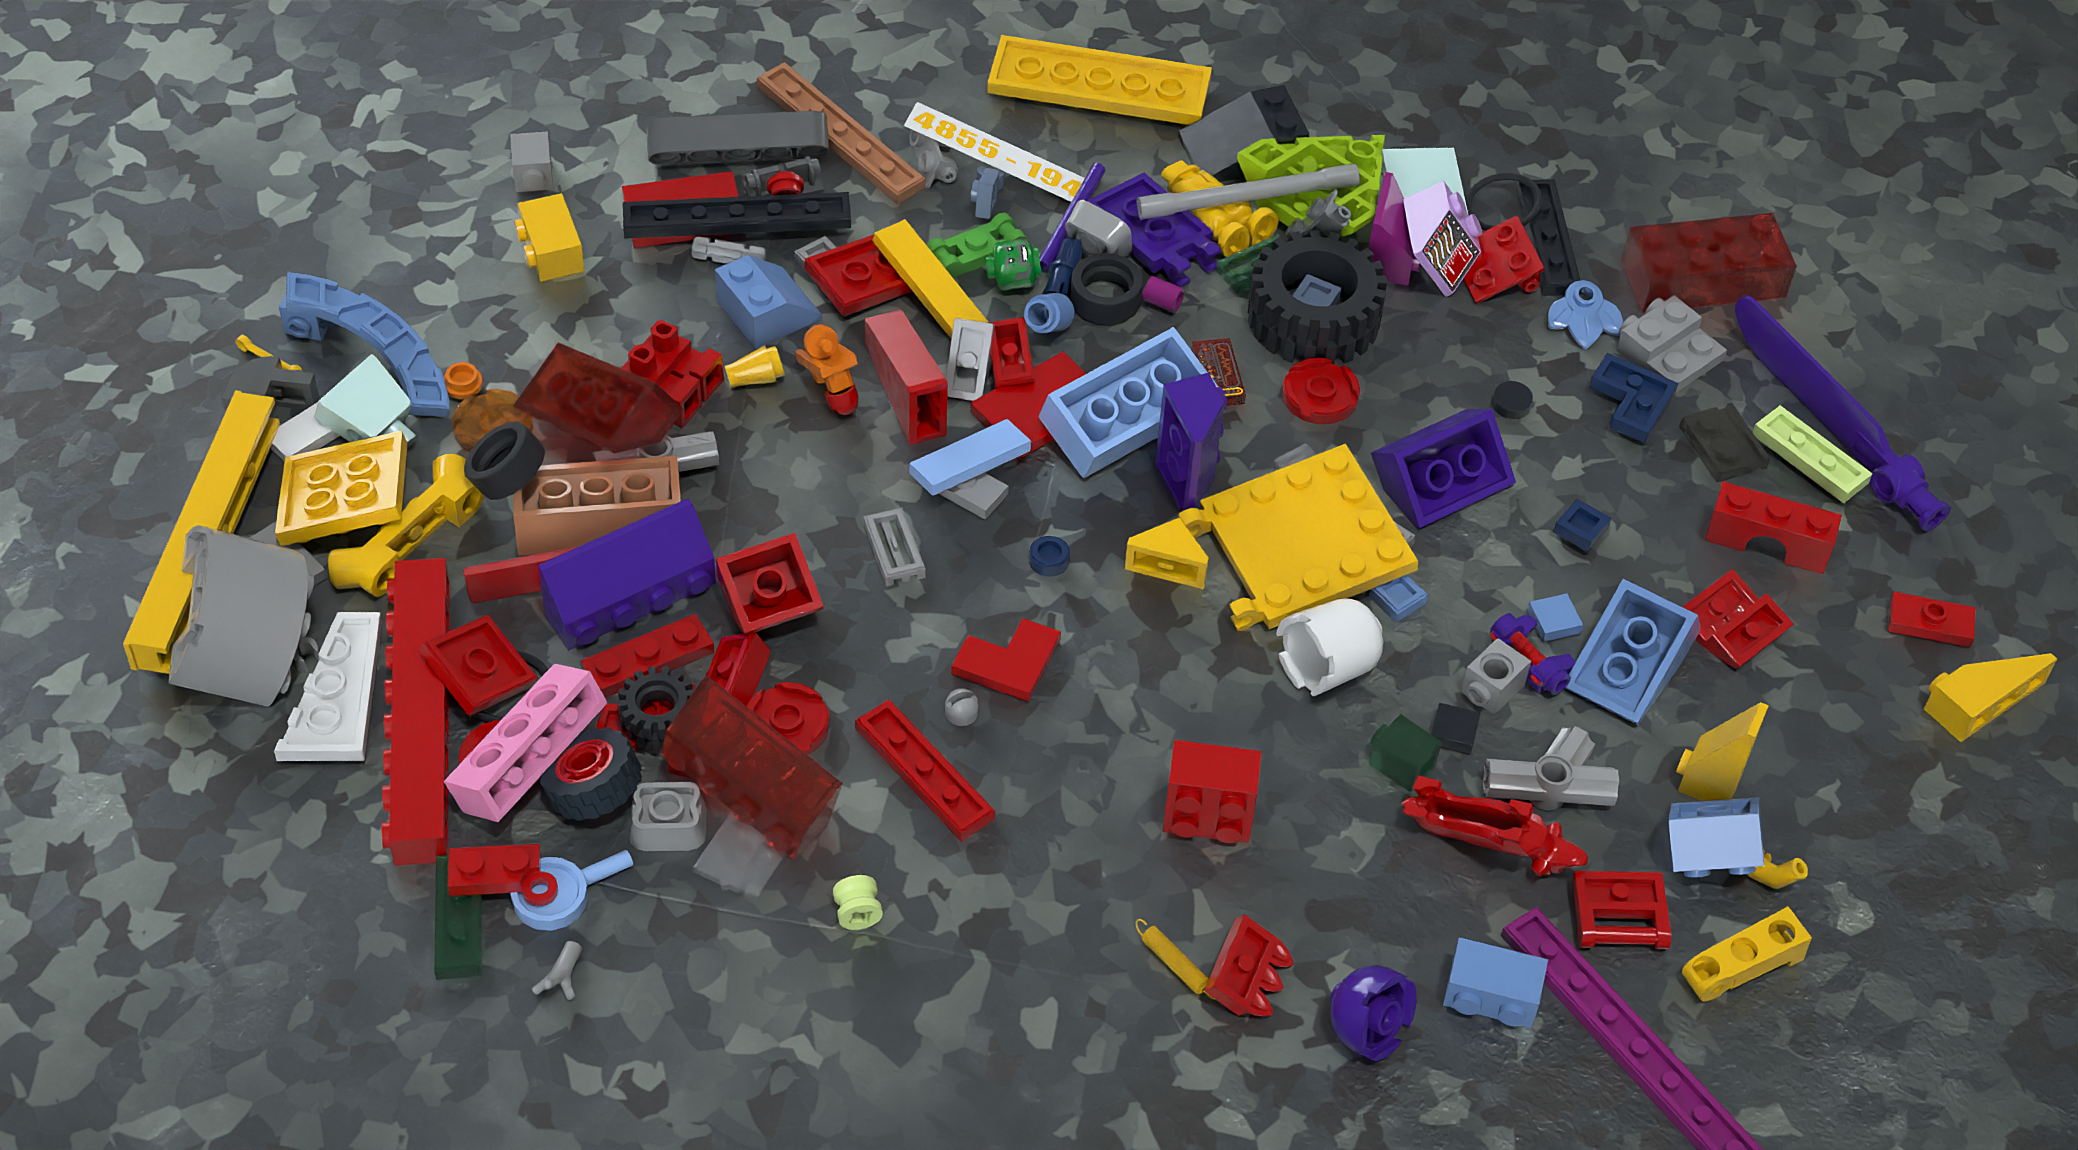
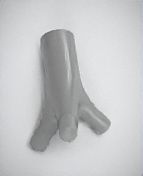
M573 941L566 942L551 971L541 982L532 987L535 995L559 984L562 986L567 1000H572L575 997L571 985V973L582 952V947L578 943Z

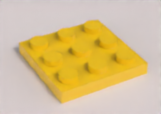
M403 431L285 457L275 535L280 546L305 543L311 539L332 534H344L354 529L376 524L384 525L401 519L407 441Z

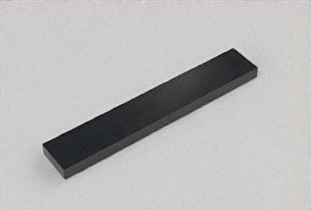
M849 192L622 202L624 239L851 228Z

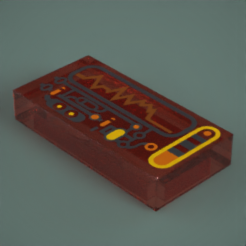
M1230 338L1192 342L1191 351L1206 371L1209 372L1217 386L1223 389L1227 399V406L1245 404L1246 394Z

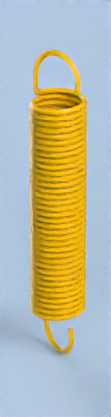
M1137 919L1136 928L1142 936V941L1195 994L1205 992L1203 989L1206 987L1209 978L1156 926L1149 927L1142 934L1137 922L1142 921L1145 925L1147 923L1142 919ZM1206 993L1211 999L1215 1000V998Z

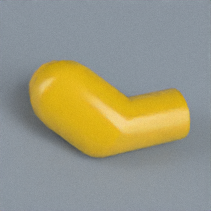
M1766 853L1764 854V866L1755 867V872L1748 874L1750 878L1768 887L1780 889L1805 879L1808 875V868L1800 858H1794L1780 865H1775L1771 863V855Z

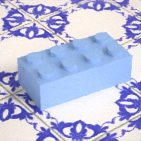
M1172 327L1048 394L1038 417L1084 479L1158 437L1163 384L1208 372L1177 330Z

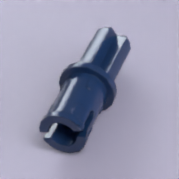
M1070 238L1063 240L1056 260L1049 265L1048 272L1050 276L1042 294L1060 293L1067 296L1071 285L1072 272L1079 263L1083 252L1080 240H1072Z

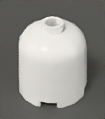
M1337 599L1295 613L1281 620L1277 629V636H1283L1285 651L1278 655L1286 675L1298 689L1305 686L1311 690L1310 694L1312 696L1324 693L1370 671L1377 665L1383 653L1384 641L1382 626L1379 620L1367 606L1353 599Z

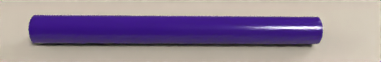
M1094 163L1039 256L1041 272H1048L1049 265L1055 261L1063 240L1068 236L1065 230V223L1069 219L1077 201L1089 200L1103 177L1106 169L1102 164Z

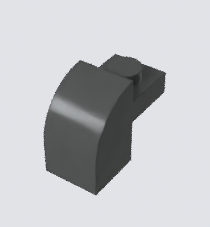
M280 356L260 357L240 366L231 376L222 397L225 413L235 390L247 394L273 397L275 405L269 416L270 418L273 417L277 406L306 410L320 400L314 373L282 369Z

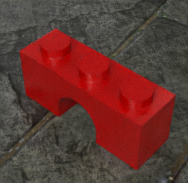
M1722 481L1704 541L1744 552L1746 544L1750 539L1758 536L1771 537L1780 541L1787 550L1784 559L1785 564L1824 574L1835 546L1842 514Z

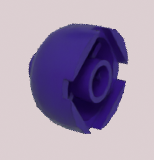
M1372 965L1354 970L1342 982L1338 983L1331 993L1330 1012L1332 1028L1342 1044L1374 1061L1384 1059L1395 1051L1402 1040L1394 1037L1399 1032L1402 1024L1410 1028L1417 1004V992L1414 982L1407 980L1408 976L1390 968Z

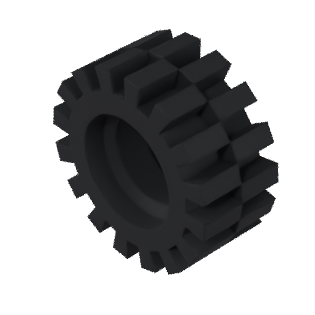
M648 667V675L644 676L642 671L639 670L634 673L635 682L630 678L623 682L624 689L620 688L618 693L619 718L622 731H626L627 738L631 742L637 738L638 746L645 748L649 741L652 742V749H660V742H666L667 747L670 748L675 746L674 738L677 737L683 742L687 739V731L693 732L695 721H697L696 693L689 678L684 680L683 673L677 670L671 676L669 667H663L662 673H656L655 667ZM657 700L667 701L674 705L670 712L662 715H649L641 710L647 703Z

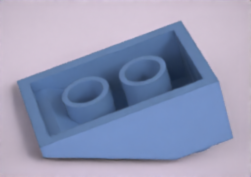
M1622 579L1569 674L1571 681L1565 689L1639 725L1682 664L1701 630L1698 615Z

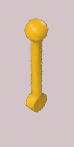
M240 335L235 340L237 347L244 352L249 350L259 357L273 356L252 344L245 335ZM281 360L282 369L303 371L300 366L289 365Z

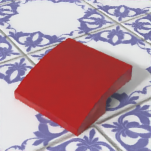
M1733 569L1683 606V608L1697 614L1699 617L1701 630L1695 640L1715 657L1735 669L1741 667L1794 625L1767 593L1759 599Z

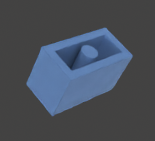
M1459 937L1452 960L1443 1006L1454 1008L1466 1015L1478 1014L1498 1019L1509 1026L1522 1025L1532 1028L1540 1004L1548 959Z

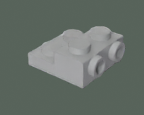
M1675 295L1666 301L1661 298L1655 299L1647 308L1645 315L1640 318L1631 315L1623 322L1619 330L1621 335L1617 351L1631 363L1677 382L1676 393L1724 361L1727 353L1726 348L1699 328L1702 316Z

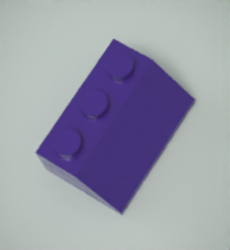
M1209 372L1163 384L1155 464L1180 512L1189 508L1199 509L1200 500L1205 498L1214 482L1216 463L1220 462L1218 447L1220 437L1224 434L1222 417L1223 411L1227 409V399L1223 389L1216 387Z
M1465 409L1371 452L1383 490L1416 528L1430 524L1516 483L1492 409Z

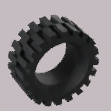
M1310 230L1309 237L1302 238L1300 231L1290 233L1289 242H1286L1282 237L1273 240L1272 249L1266 246L1260 252L1259 260L1256 259L1253 267L1247 313H1249L1248 323L1250 328H1255L1254 337L1259 343L1267 340L1266 350L1273 355L1282 350L1284 352L1283 360L1293 363L1295 357H1299L1304 360L1308 358H1326L1333 360L1332 364H1335V358L1340 357L1345 364L1353 361L1354 351L1360 356L1368 351L1369 343L1373 344L1377 338L1387 287V277L1383 275L1384 267L1380 260L1373 262L1374 253L1371 250L1365 248L1360 252L1358 250V241L1349 238L1346 243L1339 241L1340 234L1331 231L1329 238L1320 237V230ZM1306 275H1311L1341 287V292L1347 295L1349 299L1333 306H1313L1297 300L1285 288L1301 284Z

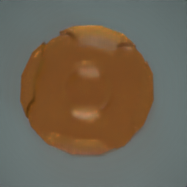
M500 389L485 390L486 394L477 397L475 394L466 397L456 407L452 417L456 441L462 449L470 453L484 435L507 422L518 421L532 432L534 428L532 414L523 397L511 391Z

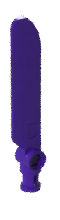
M1748 295L1740 298L1735 305V314L1748 345L1763 364L1849 450L1855 459L1872 473L1870 486L1876 497L1886 503L1894 501L1900 509L1907 508L1919 520V527L1926 532L1939 526L1949 515L1951 507L1944 501L1940 502L1928 490L1929 484L1925 481L1924 470L1919 461L1912 455L1905 454L1899 457L1890 449L1879 423L1753 297Z

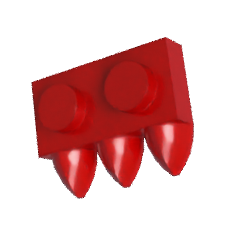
M1244 914L1234 920L1204 991L1238 1016L1246 1012L1256 1016H1270L1273 1014L1272 1007L1260 989L1271 992L1283 990L1284 987L1281 979L1271 965L1279 967L1292 966L1294 964L1292 956L1277 937Z

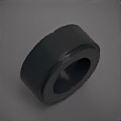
M1503 382L1494 391L1492 405L1494 410L1502 417L1520 419L1530 412L1533 394L1526 385L1520 382Z

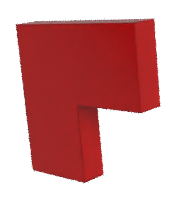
M1022 618L1007 648L968 635L951 665V674L1029 702L1061 640V631Z

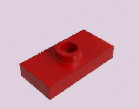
M1893 591L1889 605L1888 632L1971 647L1975 634L1976 607Z

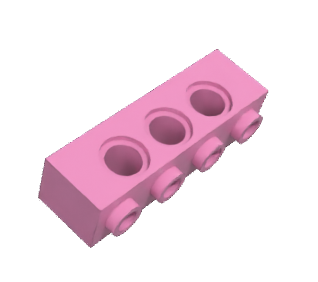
M554 664L444 780L445 785L463 813L499 822L608 702L590 671Z

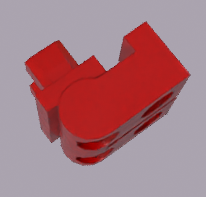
M657 320L650 328L651 335L645 342L635 345L628 353V361L618 371L619 380L624 382L622 385L623 393L632 404L683 429L702 407V402L705 403L724 381L722 354L709 348L705 353L692 349L691 341L678 336L676 326L663 320Z

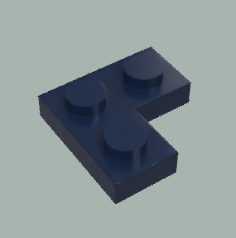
M1607 353L1593 374L1589 388L1622 401L1612 417L1609 428L1646 443L1674 397L1678 383Z

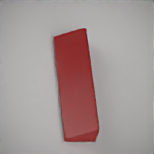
M577 547L465 567L463 572L470 602L476 604L542 591L538 565Z
M756 632L745 636L738 634L721 638L696 699L697 721H695V729L692 733L687 731L686 740L683 742L679 740L668 768L671 774L708 783L720 782L744 722L746 706L755 694L770 656L769 648Z

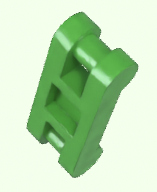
M1003 212L996 215L991 222L945 240L934 238L927 243V247L949 274L955 278L985 266L986 257L993 256V247L997 242L1018 239L1028 240V238L1020 229L1014 228V220L1008 213Z

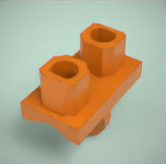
M819 324L811 327L806 332L803 340L805 350L799 349L794 351L797 362L811 371L815 382L818 384L826 383L827 389L831 393H837L853 386L849 368L858 364L855 353L838 343L836 332L829 326Z

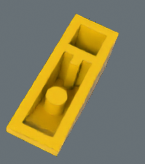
M2050 653L1967 664L1961 666L1950 675L1944 672L1930 684L1928 691L1931 694L1924 710L1956 739L1963 742L2044 685L2057 658Z
M1761 702L1701 735L1694 751L1685 749L1676 770L1677 773L1683 775L1678 792L1700 801L1732 799L1769 705Z

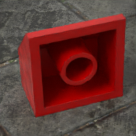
M796 533L716 558L717 579L730 613L744 636L824 609Z

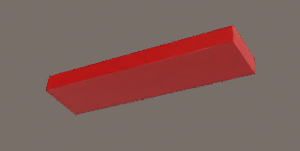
M890 699L855 720V729L961 842L995 820L996 811Z

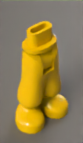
M1183 160L1166 167L1161 173V177L1168 183V190L1171 193L1224 186L1206 171H1200V168L1196 165L1188 166ZM1248 201L1189 210L1213 231V241L1218 242L1217 245L1221 249V253L1227 258L1235 260L1246 255L1249 246L1253 250L1261 248L1271 238L1279 222L1278 215L1271 208L1262 207L1252 213V207Z

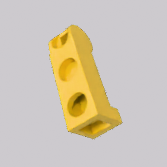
M1788 906L1699 953L1684 966L1682 975L1701 1001H1710L1722 995L1729 988L1733 989L1785 963L1790 967L1803 961L1812 937ZM1787 927L1793 932L1794 939L1787 932Z

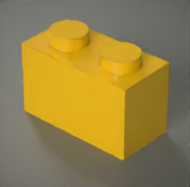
M562 193L518 203L520 219L514 220L515 232L519 242H526V245L523 246L527 266L528 268L535 267L540 282L585 272L582 244Z

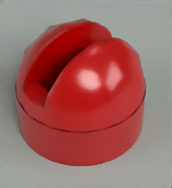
M855 384L837 393H831L828 389L825 392L829 407L837 414H851L858 406L859 399Z

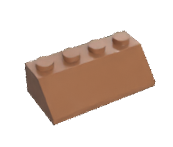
M677 455L541 465L536 475L523 488L513 494V516L518 556L582 546L681 502Z

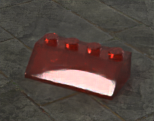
M559 342L513 405L517 411L614 454L661 442L683 411V408L657 383Z
M708 676L699 683L667 729L661 754L665 756L667 762L678 771H684L699 784L705 794L719 799L732 810L734 816L740 822L751 825L765 836L771 847L779 852L786 853L793 860L827 828L843 784Z

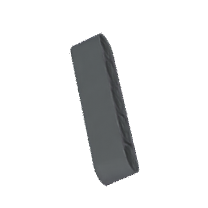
M819 111L666 117L650 120L646 124L648 160L656 165L804 159L807 156L819 158L829 153L827 116Z

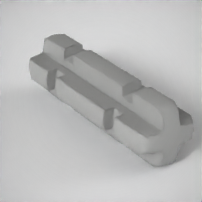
M700 236L695 237L692 243V257L695 259L707 261L708 257H711L712 262L728 264L746 255H750L766 261V249L759 246L750 245L748 249L746 244L715 239L713 243L711 238Z

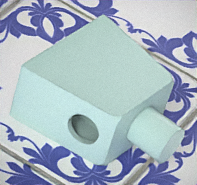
M373 354L368 356L318 401L314 418L350 442L403 431L408 448L417 437L403 424L412 406L410 399Z

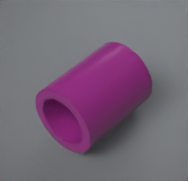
M1152 276L1144 288L1142 300L1176 313L1183 301L1185 289Z

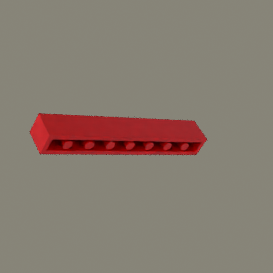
M446 558L395 561L394 578H387L388 602L394 603V611L386 612L388 637L393 636V645H386L385 648L387 670H392V679H385V699L387 705H392V714H384L385 739L391 740V749L383 750L385 776L390 775V785L383 786L382 800L384 812H390L389 822H382L383 849H391L395 866L448 862L449 789L445 785L444 780L449 776L450 691L418 651L424 642L450 631V579Z

